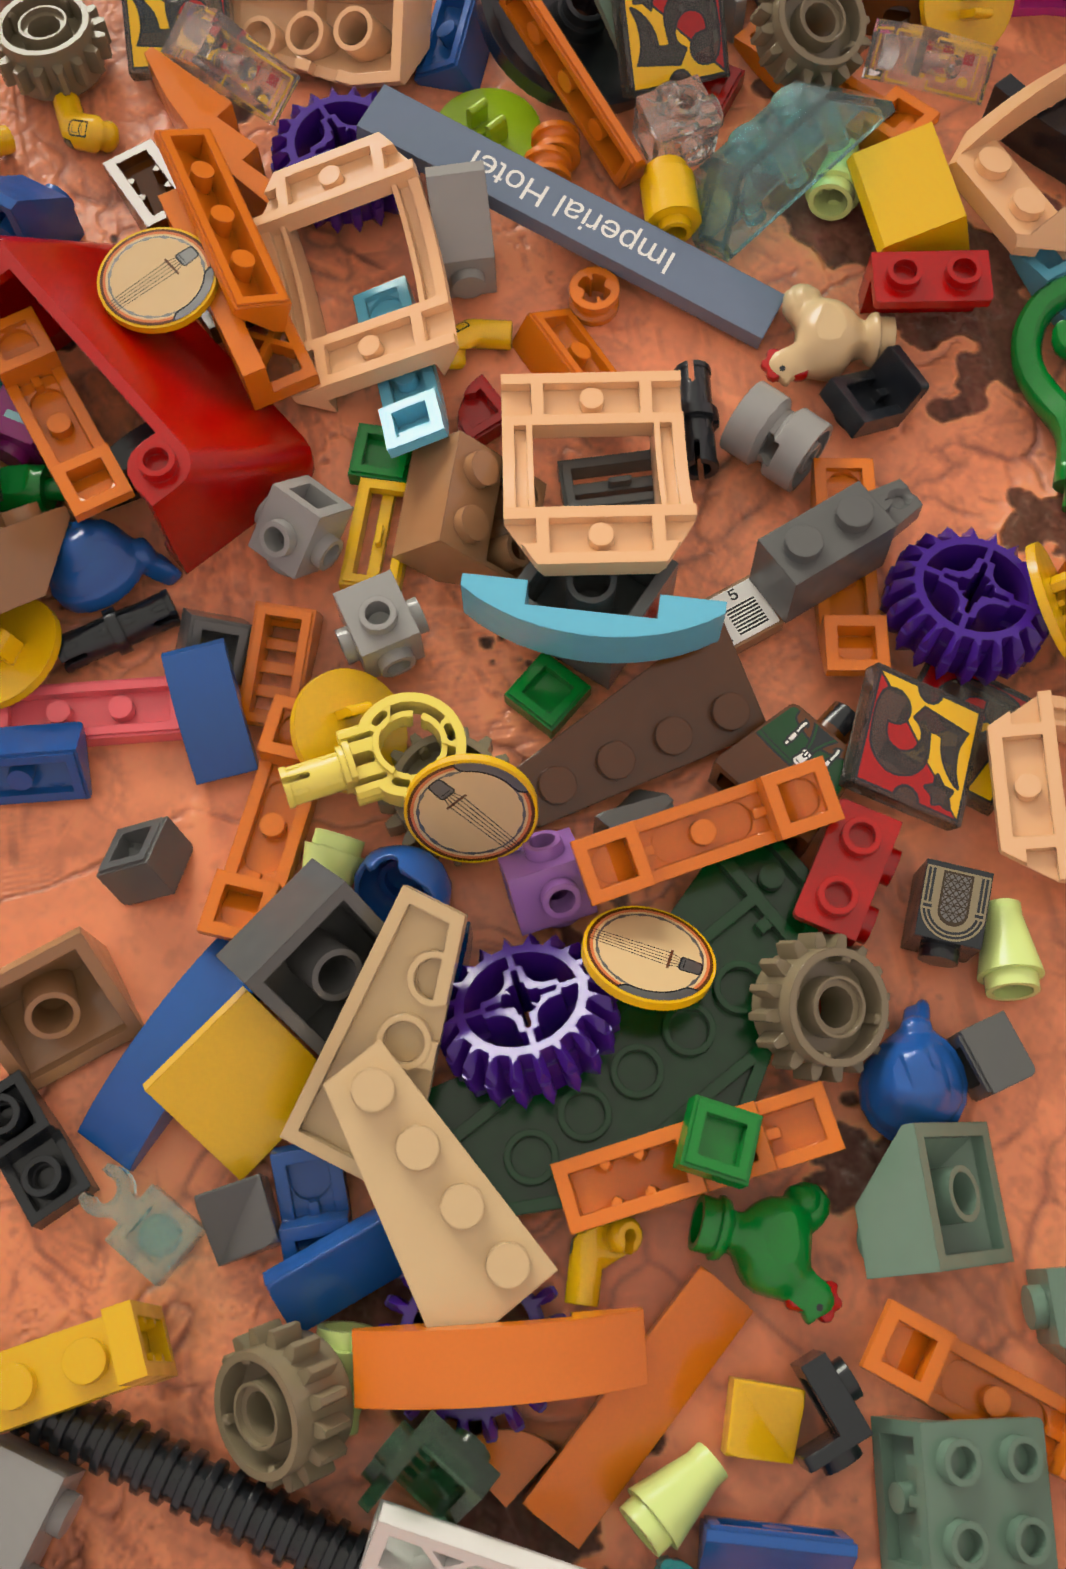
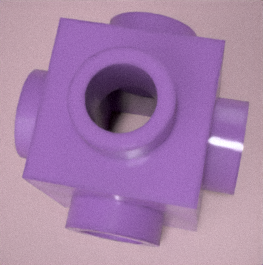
M569 827L558 831L542 830L535 832L519 849L497 859L509 903L522 936L550 927L561 928L569 926L581 917L598 912L596 905L592 907L590 905L569 842L574 841L575 838Z

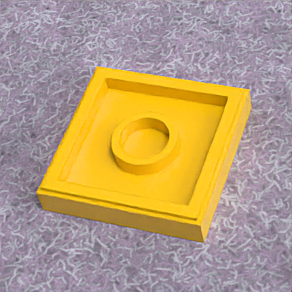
M242 986L142 1086L159 1105L239 1180H242L282 1140L280 1135L317 1059Z

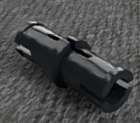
M693 360L694 381H691V378H689L687 361L678 364L674 370L681 371V408L684 415L690 480H699L697 463L699 458H701V463H703L705 479L713 477L719 471L714 432L719 427V413L717 407L712 404L711 367L705 361Z
M163 589L157 594L117 611L113 606L101 611L103 617L62 634L58 657L62 663L65 662L64 667L66 671L72 673L76 669L118 651L121 655L134 651L132 645L160 632L180 626L181 618L167 589Z

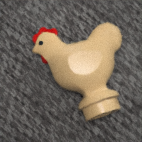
M809 284L794 285L785 292L782 304V313L795 333L794 343L781 350L769 349L766 353V359L762 360L760 367L766 373L768 381L772 383L779 382L784 387L788 386L790 382H803L805 379L829 381L833 377L841 376L847 366L858 359H862L863 363L871 368L887 347L896 344L895 317L880 316L879 312H873L869 314L866 320H862L845 303L837 299L822 297L817 288Z

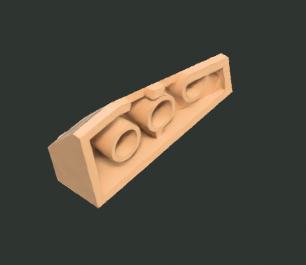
M212 0L211 43L217 46L221 41L223 31L220 1ZM225 0L229 40H233L270 63L351 88L354 86L356 89L382 87L384 84L388 86L405 85L430 49L432 0ZM230 44L231 51L254 57L236 45Z

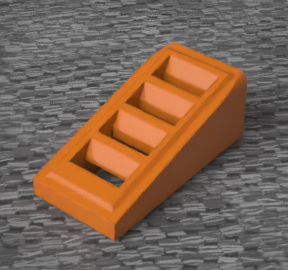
M256 601L241 687V705L247 725L265 726L269 710L255 708L258 696L274 698L276 693L297 698L303 687L311 680L323 622V615L317 610ZM274 627L299 630L298 641L273 638ZM269 650L296 654L294 665L267 661ZM263 673L292 677L291 687L284 688L261 684Z

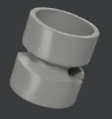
M760 381L749 390L734 410L725 426L719 445L746 465L756 461L760 462L761 474L787 492H791L810 472L813 458H819L832 435L833 425L807 408L794 412L791 410L792 401L790 397L767 382Z

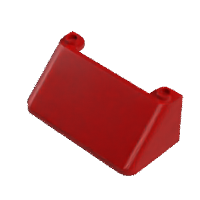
M0 235V319L32 306L56 352L71 341H74L155 432L131 452L127 462V475L135 490L151 509L166 538L164 545L168 553L186 574L255 524L256 510L260 503L268 496L272 484L305 475L313 476L315 470L314 458L306 439L273 404L255 411L231 358L196 320L175 331L146 334L127 329L109 316L98 295L97 276L102 261L116 244Z

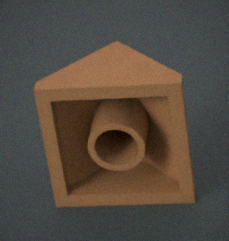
M80 926L0 968V1063L9 1075L17 1070L23 1071L37 1091L135 1038L144 1026L107 947Z

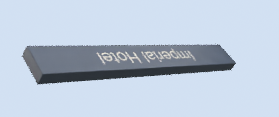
M386 84L382 86L357 124V139L380 132L395 145L398 152L408 160L412 158L417 170L425 174V167L483 160L490 209L588 261L609 270L613 274L755 349H758L783 303L784 294Z

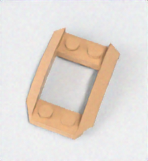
M1066 64L1052 70L1021 89L966 131L948 165L959 193L1011 255L1035 257L1039 249L1056 251L1063 260L1066 259V205L1057 211L999 143L1000 140L1023 123L1066 98Z
M380 132L273 172L264 191L269 202L263 214L252 219L291 300L292 306L289 316L314 364L321 383L291 396L297 404L338 412L337 397L436 364L445 376L459 349L444 262L425 192L413 159L408 160L398 152L390 140ZM393 194L408 244L419 302L326 334L317 292L297 229ZM287 357L288 361L292 364L293 373L301 370L296 360Z
M680 370L501 374L504 526L542 575L659 574L667 568L697 518V505L693 503L688 471L684 415L681 408ZM649 436L655 504L535 507L534 438Z
M1051 690L1038 691L1037 696L1011 714L1008 711L987 726V749L998 850L1001 855L1052 880L1066 883V807L1058 742L1066 743V697L1052 695Z

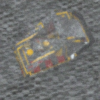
M186 1L160 51L220 95L273 126L278 122L301 76L220 10Z
M877 18L861 78L981 106L998 47L923 25Z

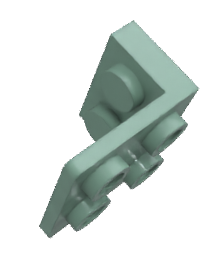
M898 1415L871 1416L881 1569H1058L1044 1423L1040 1418L1025 1416L930 1420Z

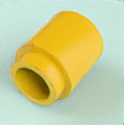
M668 154L652 159L645 166L639 184L644 220L686 242L697 233L702 224L694 172L687 166L686 161L677 155Z

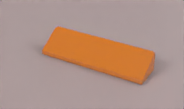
M499 0L498 3L616 187L622 189L640 179L647 165L646 161L543 0Z
M211 128L155 130L154 139L233 316L273 332H284L292 306L291 300Z
M697 1265L645 1334L648 1385L599 1395L523 1496L522 1504L536 1517L579 1549L754 1311L705 1267Z

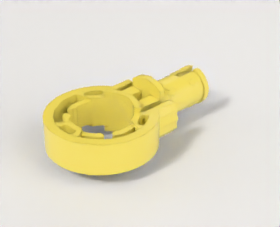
M404 692L385 697L368 709L361 718L359 725L336 731L339 746L334 747V753L285 768L284 766L278 768L290 809L345 790L348 794L354 793L356 795L359 807L380 800L391 805L404 807L407 788L416 774L410 775L399 772L390 765L381 754L383 742L392 731L404 726H413V714L422 715L421 728L432 733L439 743L441 753L437 760L451 755L466 754V735L460 719L447 704L427 694ZM447 735H450L453 741H450Z

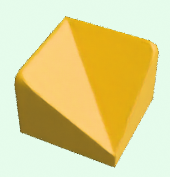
M729 1376L720 1451L725 1456L793 1464L806 1390L798 1387Z

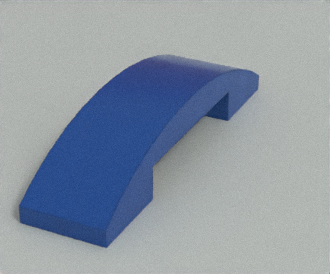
M217 938L163 999L108 1076L78 1130L79 1134L129 1171L133 1172L173 1119L144 1090L142 1084L242 986L258 1001L261 1000L216 957V954L229 942L228 940Z

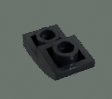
M17 1070L0 1082V1169L31 1227L42 1230L95 1194L100 1188L66 1132L25 1073Z

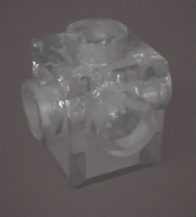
M698 74L680 81H667L659 85L655 90L636 97L632 133L647 163L658 156L671 154L682 157L686 161L687 166L694 167L715 153L719 129L723 126L724 122L722 108L718 98L713 93L708 94Z

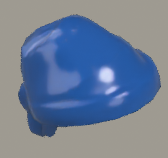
M85 519L79 523L77 521L68 523L49 586L52 596L67 610L75 613H90L105 609L118 602L131 591L142 574L163 584L173 585L180 579L182 573L168 558L156 552L145 538L135 539L115 524L103 519Z
M920 999L916 1004L906 1007L899 1029L879 1044L881 1050L878 1055L871 1054L863 1064L864 1071L861 1072L858 1081L859 1101L863 1113L870 1125L890 1141H893L899 1128L904 1124L958 1122L967 1104L968 1080L964 1065L951 1044L933 1030L930 1021L929 1004L927 1000Z

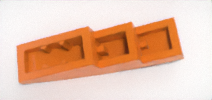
M151 46L144 55L157 94L174 128H211L252 218L262 215L269 202L264 191L270 179L265 175L258 145L240 133L232 102Z
M822 1081L757 1102L751 1101L735 1106L763 1116L750 1180L846 1150ZM683 1121L550 1164L571 1235L729 1186L673 1168Z

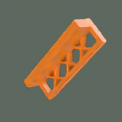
M177 188L158 195L169 227L187 231L198 237ZM218 284L217 293L208 307V312L255 411L321 384L314 364L290 316L288 317L284 332L278 333L269 330L266 336L249 331L245 325V320L233 316L223 291ZM282 334H284L287 342L280 340ZM273 353L296 360L301 370L270 382L266 367Z

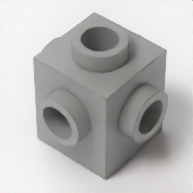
M309 475L274 483L268 496L260 503L254 517L256 526L248 546L264 557L270 568L292 579H297L320 570L324 571L334 564L342 551L343 541L341 536L354 507Z
M391 569L333 593L341 621L344 627L334 631L349 665L360 661L364 671L374 677L381 675L383 677H395L411 669L415 665L416 660L425 657L421 634L429 631L428 623L416 597L408 600L404 599Z

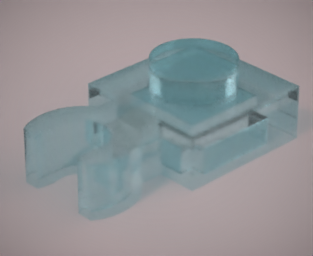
M107 1163L102 1170L116 1183L117 1191L114 1198L108 1203L103 1204L93 1194L83 1192L78 1197V1201L88 1214L95 1217L112 1218L118 1223L106 1237L105 1241L155 1286H162L205 1235L206 1232L203 1224L158 1185L151 1184L144 1194L139 1197L136 1194L137 1185L133 1175L121 1166Z

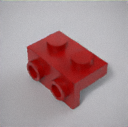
M989 250L871 252L858 293L860 314L873 312H973L975 307H988L994 297Z
M841 799L839 803L845 819L828 825L792 914L796 920L824 931L823 934L846 935L847 946H852L855 942L864 945L871 934L879 913L878 908L870 905L878 884L886 887L889 885L902 855V851L893 846L903 822L848 799Z

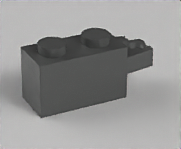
M901 479L869 492L858 481L758 539L749 580L786 624L883 566L893 538L918 518L923 504L917 496L911 493L908 486Z

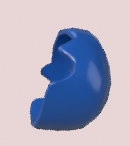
M392 845L380 847L365 857L354 875V891L384 923L403 885H409L450 906L452 882L443 864L429 851L415 846Z

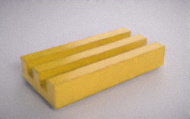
M360 477L338 583L340 590L381 574L396 497H404L406 483ZM373 494H381L382 500L367 575L357 574ZM392 558L390 569L402 593L407 565Z

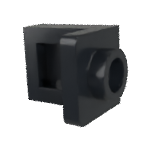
M899 345L887 347L870 369L831 378L819 395L834 414L836 422L853 439L898 427L928 391L929 383Z
M813 1349L790 1365L828 1430L795 1451V1457L800 1466L809 1473H813L821 1468L826 1476H830L850 1466L862 1456L863 1452L858 1444L872 1436L873 1432L855 1403L856 1400L863 1397V1392L846 1363L839 1356L830 1361L825 1352Z

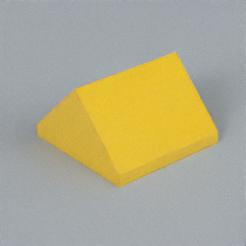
M932 122L852 153L846 160L877 252L970 250L967 215Z

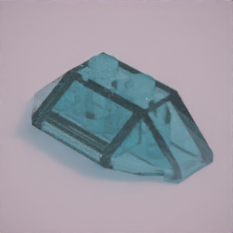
M795 80L791 84L779 89L762 110L747 123L737 127L730 134L728 140L693 171L702 223L692 234L695 246L729 262L895 112L892 101L857 90Z

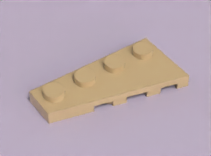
M409 885L402 886L280 1138L363 1180L322 1084L379 1039L426 1100L429 1101L467 924V914Z
M380 1039L322 1084L426 1327L498 1322L558 1271L550 1258Z

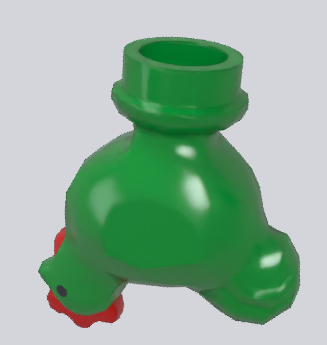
M809 1182L791 1185L785 1190L783 1196L763 1198L751 1204L744 1212L736 1211L733 1202L726 1195H720L718 1198L703 1194L698 1198L689 1227V1250L705 1254L706 1259L711 1261L719 1260L724 1253H727L731 1256L736 1273L746 1288L754 1294L784 1302L788 1310L800 1313L804 1322L808 1325L816 1319L822 1323L831 1322L834 1318V1313L842 1307V1301L837 1294V1283L834 1281H824L811 1267L812 1234L823 1225L830 1210V1200L820 1186Z

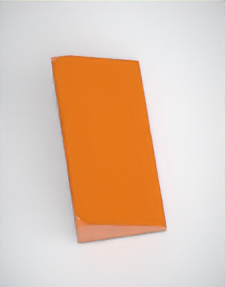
M570 308L528 313L512 341L514 350L531 373L617 372Z

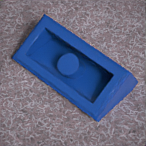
M436 0L431 17L430 49L417 66L414 77L418 85L462 93L480 88L490 51L479 26L476 0Z
M82 722L0 727V805L91 798L92 786L87 741Z
M374 1208L263 1272V1279L267 1291L286 1322L289 1323L296 1320L300 1322L302 1330L308 1331L399 1277L403 1272Z
M704 1515V1518H700L697 1569H853L858 1558V1545L850 1536L839 1529Z

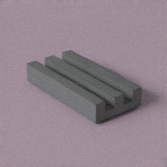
M650 450L557 461V473L561 486L560 492L563 506H570L572 502L579 506L655 504L652 475L633 478L631 475L610 477L608 481L573 485V480L651 471Z

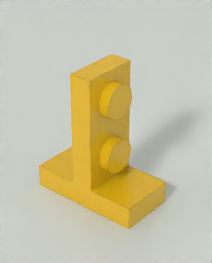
M127 1300L100 1309L102 1317L0 1351V1434L136 1386H151L177 1377L178 1372L162 1306Z

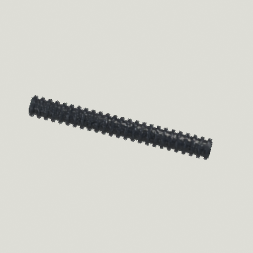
M104 1399L96 1404L91 1402L10 1431L17 1437L26 1432L29 1433V1442L37 1447L45 1442L49 1443V1452L57 1457L64 1452L69 1453V1462L77 1467L84 1462L89 1463L88 1471L95 1476L101 1475L104 1471L109 1473L108 1480L115 1486L121 1485L124 1481L129 1483V1492L137 1497L144 1491L149 1493V1502L157 1507L164 1501L169 1503V1512L177 1517L184 1511L191 1514L189 1521L197 1527L204 1521L211 1524L210 1532L217 1537H220L224 1531L231 1534L230 1542L237 1547H240L244 1541L251 1544V1553L259 1558L264 1552L273 1555L272 1564L279 1568L285 1562L293 1565V1569H359L369 1530L363 1528L360 1534H357L350 1530L351 1521L342 1518L339 1524L329 1520L331 1516L329 1510L322 1508L317 1514L309 1510V1500L301 1498L298 1503L289 1500L290 1493H287L284 1488H281L276 1494L266 1487V1482L258 1481L254 1483L250 1481V1476L241 1468L237 1473L230 1471V1462L228 1460L220 1458L216 1463L210 1461V1452L203 1448L193 1453L189 1451V1441L181 1438L176 1443L170 1441L171 1434L169 1431L161 1428L155 1434L150 1431L151 1424L149 1421L140 1419L135 1424L131 1422L130 1412L121 1409L115 1414L111 1412V1403Z

